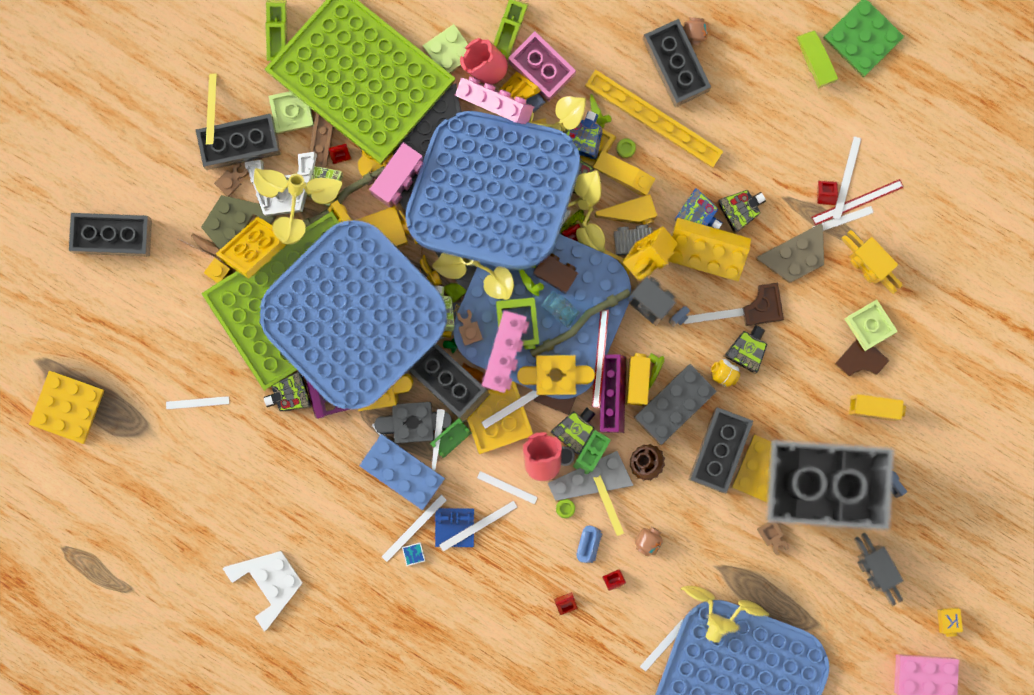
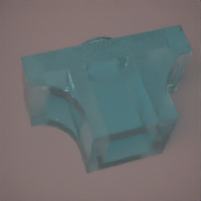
M554 291L549 294L541 305L550 315L567 328L580 313L565 297Z

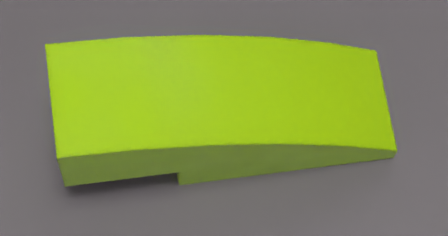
M267 0L266 56L267 61H272L287 44V0Z
M519 0L508 1L493 43L507 60L510 57L529 5Z
M815 30L798 36V43L817 87L821 88L836 82L838 77Z

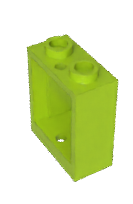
M535 297L496 301L498 329L503 309L530 307L534 339L524 340L522 346H524V350L536 349L535 345H539Z

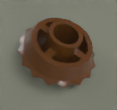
M643 444L641 447H637L630 458L632 474L636 475L637 479H642L643 481H651L653 478H658V475L663 472V467L665 466L663 451L659 450L658 446H653L652 444Z

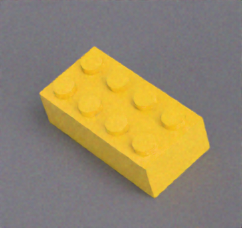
M677 217L672 237L678 244L668 262L739 282L750 250L751 238Z

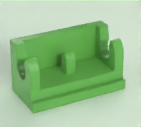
M458 418L434 439L430 445L434 448L437 446L435 443L440 439L438 453L444 458L471 434V431Z
M594 430L572 467L584 469L585 474H589L590 471L593 472L611 439Z

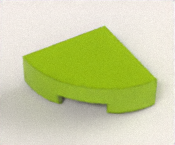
M449 283L444 286V291L451 297L453 303L458 301L467 292L465 288L457 283Z

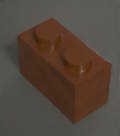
M550 253L538 264L533 275L566 294L578 275V272H576L577 268L569 263L564 265L559 262L560 258Z

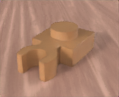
M240 163L235 164L232 173L226 170L214 183L228 197L241 185L238 180L248 175L247 170L243 173H238V169L241 167Z
M467 310L468 317L466 319L461 318L460 313H457L458 320L464 325L458 327L464 346L483 340L477 321L471 323L472 313L470 310Z
M769 521L757 528L766 545L773 544V552L776 555L780 554L777 550L779 545H782L785 550L788 549V545L779 539L784 535L776 522Z

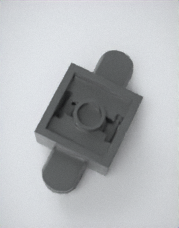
M431 402L397 404L392 406L393 415L379 416L375 420L374 426L376 431L380 434H394L395 444L433 441V430L436 428L437 412H432ZM447 412L444 413L442 430L447 429L451 425L452 419Z
M863 533L861 537L865 545L858 536L854 538L862 553L857 556L860 560L857 563L862 572H866L869 576L867 581L870 587L884 592L891 606H895V599L889 589H891L896 600L899 603L902 602L903 598L896 585L904 580L885 546L877 545L874 547L867 534Z

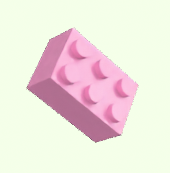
M535 31L508 58V63L517 72L539 87L541 90L539 93L548 102L576 74V70Z
M402 143L369 189L371 194L390 208L393 205L396 206L402 198L401 193L403 190H408L412 185L413 176L419 174L420 168L423 165L422 155L405 143Z
M896 654L894 693L897 695H957L959 659Z

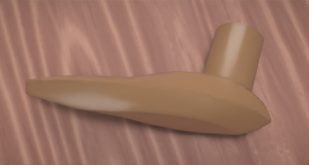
M192 233L191 237L201 249L217 256L216 253L220 249L214 243Z

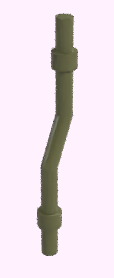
M382 166L372 173H366L362 179L344 188L334 202L338 200L342 204L349 194L365 185L374 183L385 167ZM328 209L312 217L311 219L307 218L303 220L305 223V227H308L315 221L327 215L329 213Z
M626 289L615 296L612 294L606 298L607 300L586 310L570 330L551 340L547 339L536 349L530 350L532 357L545 351L549 352L555 349L554 346L575 336L591 316L608 307L612 308L618 305V302L631 295L629 290Z

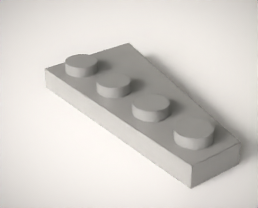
M618 451L600 458L593 472L590 471L589 474H585V470L579 468L548 483L555 501L598 493L599 491L593 477L600 475L607 491L633 486Z

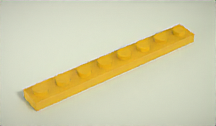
M596 69L585 84L586 88L711 168L714 167L722 155L723 151Z

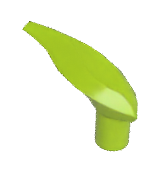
M591 94V111L598 115L596 123L601 128H604V124L611 122V116L602 115L593 94Z
M519 269L522 282L527 290L539 297V291L544 289V285L542 283L535 285L523 269Z
M653 353L648 357L655 364L649 378V389L655 382L664 364V356L659 358Z

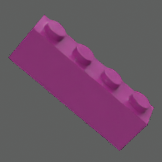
M605 355L600 406V432L603 433L625 432L626 356Z

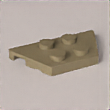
M822 223L756 257L757 261L762 262L788 283L824 265Z

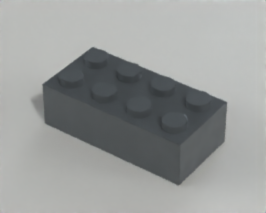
M679 19L644 34L643 42L674 107L710 91L711 85Z
M271 113L214 125L213 144L206 145L207 127L196 129L201 159L206 170L281 155Z
M71 213L69 251L73 254L150 257L152 218L144 215Z
M646 276L630 295L628 301L632 307L656 326L674 306L676 301L674 300L675 296L668 290L664 292L659 288L660 283L653 277L649 279Z
M437 343L408 370L463 422L490 395L486 388L482 387L474 377Z
M689 364L634 419L659 445H662L717 391Z
M716 407L688 480L727 494L753 421Z

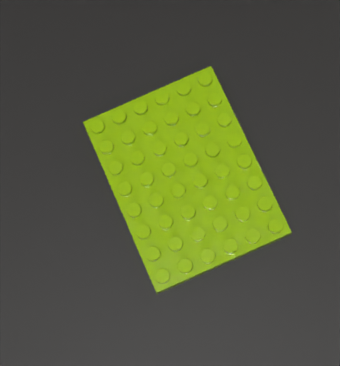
M326 0L265 68V72L380 165L386 161L455 81L454 76L358 0Z
M332 211L306 227L305 234L301 240L294 244H287L284 249L280 250L249 279L236 271L201 293L264 391L297 369L266 337L260 323L261 301L271 285L326 231L339 223Z

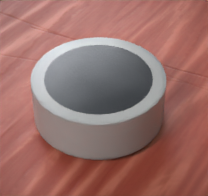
M562 447L561 465L568 466L574 461L575 455L571 448Z

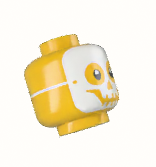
M727 359L715 362L711 367L712 379L724 387L735 385L741 375L739 367Z

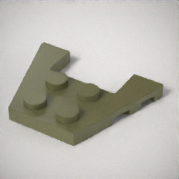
M221 195L201 228L215 245L221 249L249 224L254 215L269 224L273 223L277 215L267 217L263 214L258 203Z

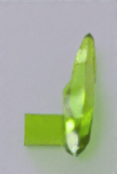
M579 210L561 226L559 233L565 231L577 221L583 223L585 219L583 215L584 210Z

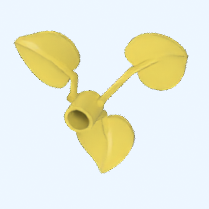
M570 96L561 98L556 105V115L561 119L559 122L554 124L532 123L531 121L534 117L532 111L528 123L558 129L566 134L567 130L574 129L580 124L585 111L586 98Z
M258 168L254 170V185L261 195L273 198L278 195V192L283 193L288 188V192L293 196L290 218L280 217L273 224L274 235L284 244H294L301 240L305 234L306 227L304 221L294 219L296 196L301 195L303 190H305L308 195H311L314 202L329 204L336 199L342 187L341 181L330 178H314L305 183L303 176L300 174H293L289 177V180H286L282 173L275 170H262Z
M596 170L578 175L574 190L581 197L570 202L568 207L578 203L582 210H588L582 223L583 227L578 228L576 231L577 240L579 243L604 253L605 236L602 229L593 223L587 225L589 216L594 211L593 206L599 202L601 197V182L599 173Z
M442 253L432 265L439 274L450 279L463 277L467 271L466 265L476 266L489 272L490 275L484 279V290L490 297L495 299L508 300L514 290L513 276L504 267L498 266L492 271L481 265L479 261Z
M684 586L680 589L696 600L708 602L709 619L707 625H709L705 637L713 642L718 643L722 635L739 630V625L733 620L740 611L745 610L747 613L756 616L770 615L761 606L752 601L739 600L738 604L740 607L730 619L713 613L712 600H715V596L708 590L698 586Z

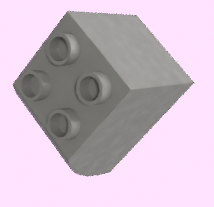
M771 441L767 521L889 530L894 449Z

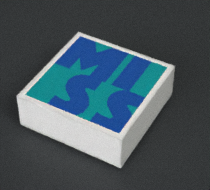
M421 542L402 547L406 566L425 561Z

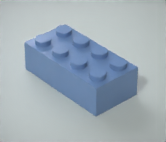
M382 434L359 465L421 510L425 509L445 480L443 476L433 471Z

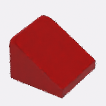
M818 181L817 204L836 205L838 199L837 182Z

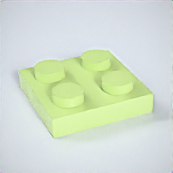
M453 24L425 43L423 48L433 61L451 74L461 67L460 58L461 56L464 57L467 51L465 47L468 43Z
M289 91L269 96L277 134L314 126L311 108Z
M878 300L871 302L845 318L846 323L864 351L898 332Z

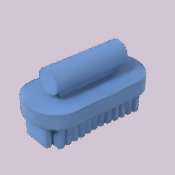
M586 526L582 531L576 554L577 559L582 563H593L596 560L597 549L603 534L601 530L594 526Z

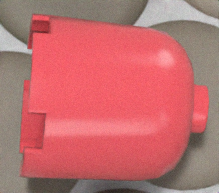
M477 38L465 47L467 51L464 57L461 56L460 64L467 73L480 80L483 84L494 85L504 78L508 70V61L504 54L488 39L482 40Z
M545 432L529 436V440L523 444L527 474L534 480L541 482L555 478L561 468V442L556 436L553 438Z

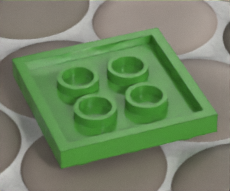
M861 0L823 38L864 78L905 36L868 0Z

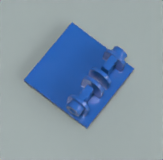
M439 508L435 514V547H440V544L472 526L474 524V509ZM474 533L452 547H474Z

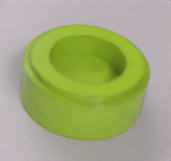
M627 138L620 140L617 144L618 155L622 158H630L634 155L636 151L635 143Z
M560 500L556 505V512L562 518H570L575 512V505L571 500Z

